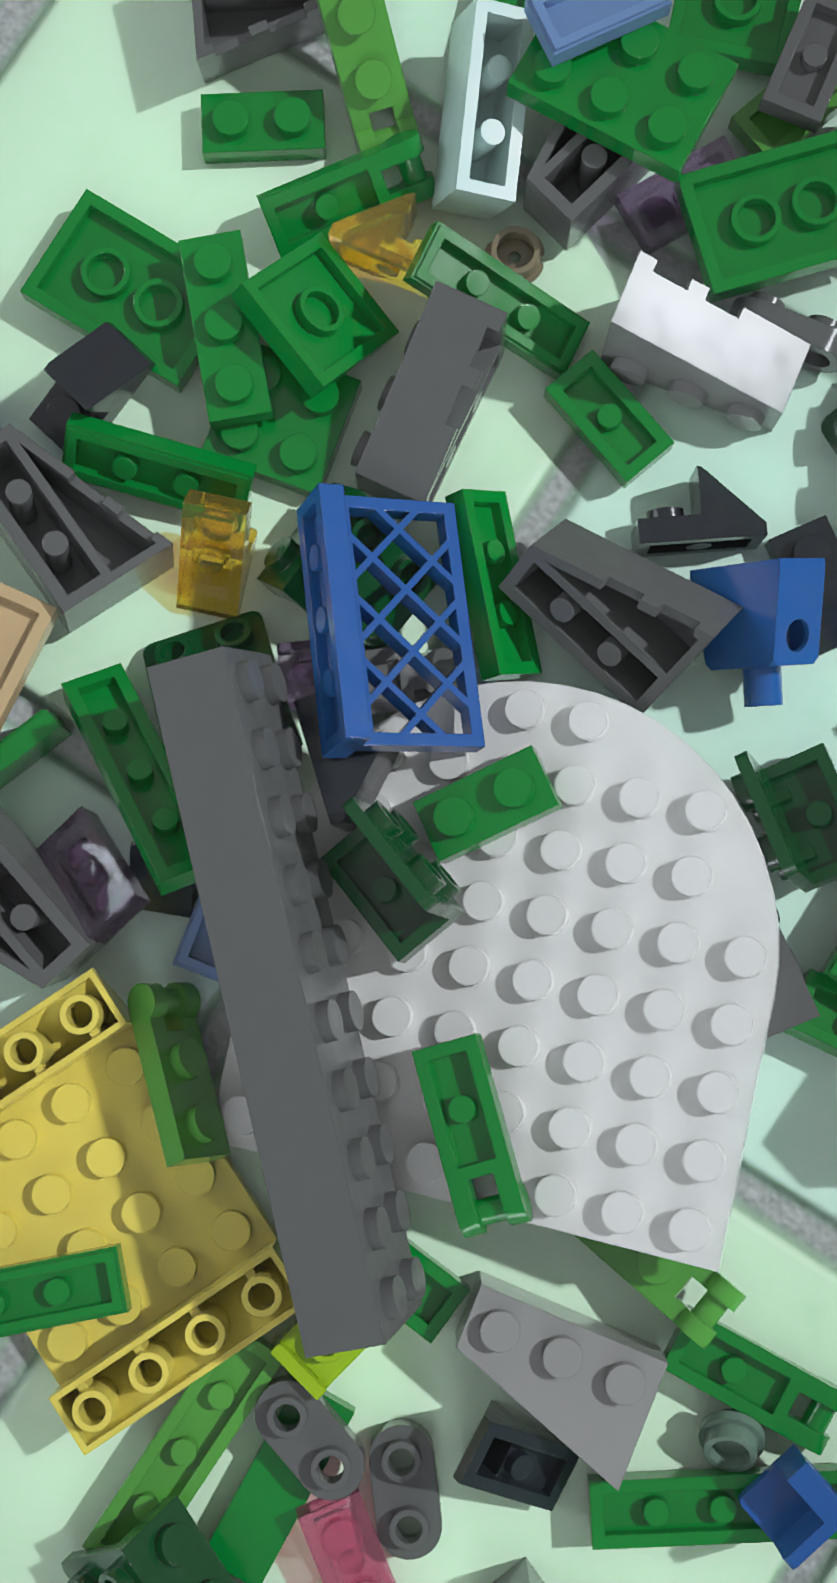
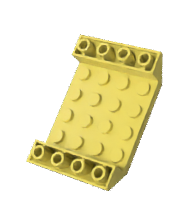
M91 968L0 1029V1266L121 1243L132 1304V1309L129 1312L26 1332L59 1384V1387L48 1399L84 1456L295 1314L276 1229L229 1156L227 1155L214 1162L167 1167L128 1006L94 968Z

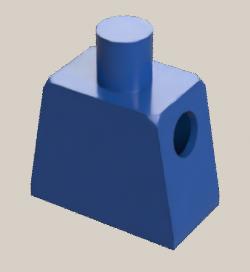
M777 558L690 570V581L743 607L703 650L705 665L711 671L742 669L744 707L783 705L781 666L814 664L817 660L823 605L825 558Z

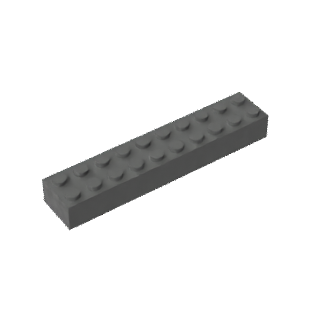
M224 646L147 667L305 1358L386 1345L423 1304L421 1298H424L426 1292L425 1274L419 1258L411 1256L406 1231L410 1227L409 1206L403 1191L396 1190L390 1166L395 1157L393 1137L387 1124L380 1123L374 1098L379 1093L378 1073L373 1060L364 1055L359 1030H362L364 1024L363 1009L357 993L353 990L349 991L343 965L348 961L347 941L342 928L338 924L334 925L328 901V898H331L333 894L332 877L326 862L322 858L318 859L313 832H316L318 828L317 813L311 797L307 793H303L297 769V767L302 765V749L297 734L292 728L287 726L282 702L287 700L285 677L279 665L272 662L271 655Z

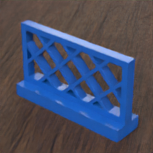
M318 483L296 510L322 758H348L355 751L477 753L485 747L454 503L344 495V486L341 484ZM350 516L367 517L387 536L373 552L352 534ZM394 519H399L402 521L398 524ZM412 520L436 522L439 548L432 556L404 530ZM392 541L420 567L406 584L377 558ZM440 557H441V564L437 562V560H438ZM355 560L361 564L357 569L355 568ZM365 570L394 596L379 614L358 595L357 578ZM425 573L445 591L447 607L439 616L411 590ZM399 602L427 627V630L413 645L385 620L386 616ZM447 618L449 619V625L444 622ZM362 621L367 625L364 630H362ZM373 631L401 657L386 676L365 657L364 641ZM433 634L453 652L454 668L446 677L419 652ZM407 664L435 689L420 708L392 683V680ZM455 679L457 683V688L452 684L455 681ZM368 682L374 687L371 693H369ZM380 694L408 719V722L398 733L374 732L371 704ZM441 696L460 713L463 734L445 733L426 715ZM414 727H417L422 733L410 732Z

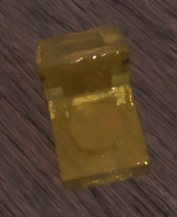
M415 193L403 195L332 224L328 233L329 242L347 265L429 299V297L402 281L422 242L420 239L414 240L413 243L406 241L417 217V198Z
M189 489L183 501L176 608L226 619L237 617L240 614L257 540V530L250 527L252 502Z

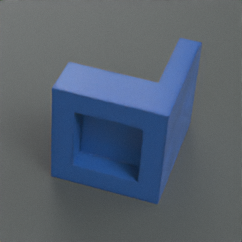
M795 1444L790 1446L738 1495L740 1505L771 1539L782 1559L792 1570L799 1567L837 1531V1492Z

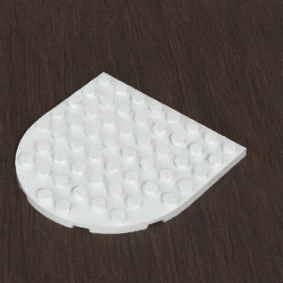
M534 681L494 682L477 685L485 747L477 753L399 752L376 800L381 802L389 812L394 809L397 810L412 826L420 838L413 845L417 853H421L430 863L434 860L438 861L413 802L532 745L539 754L563 808L447 864L440 863L460 887L461 891L453 898L465 913L406 963H400L395 959L333 878V894L331 898H328L334 925L338 924L342 928L347 941L348 961L343 965L349 991L353 990L357 993L363 1009L364 1024L362 1030H359L364 1055L373 1060L378 1073L379 1093L374 1098L380 1123L387 1124L393 1137L395 1157L390 1166L395 1188L452 1203L411 1052L474 1033H481L520 1176L527 1189L532 1206L533 1219L527 1223L718 1272L721 1266L766 1045L779 971V921L774 890L765 857L751 824L731 791L713 768L691 746L660 722L612 698L567 685ZM441 696L426 715L445 733L463 734L460 713ZM427 699L416 703V705L420 708ZM399 711L373 727L374 732L398 733L408 722V719ZM414 727L410 733L422 732L417 727ZM316 781L307 794L311 797L317 813L318 828L316 832H313L318 859H320L349 833L330 825L320 788ZM230 1037L217 1100L229 1145L258 1153L232 1037ZM493 1173L473 1179L476 1192L480 1198L498 1194Z

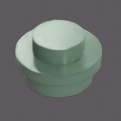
M735 1409L713 1412L704 1417L700 1423L698 1439L703 1448L704 1457L711 1465L727 1472L746 1471L755 1465L757 1458L764 1451L765 1432L762 1426L755 1419Z

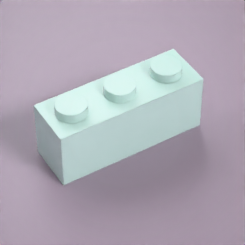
M473 0L452 23L432 209L490 221L516 202L526 106L506 96L508 81L534 37V30L522 7L494 0Z

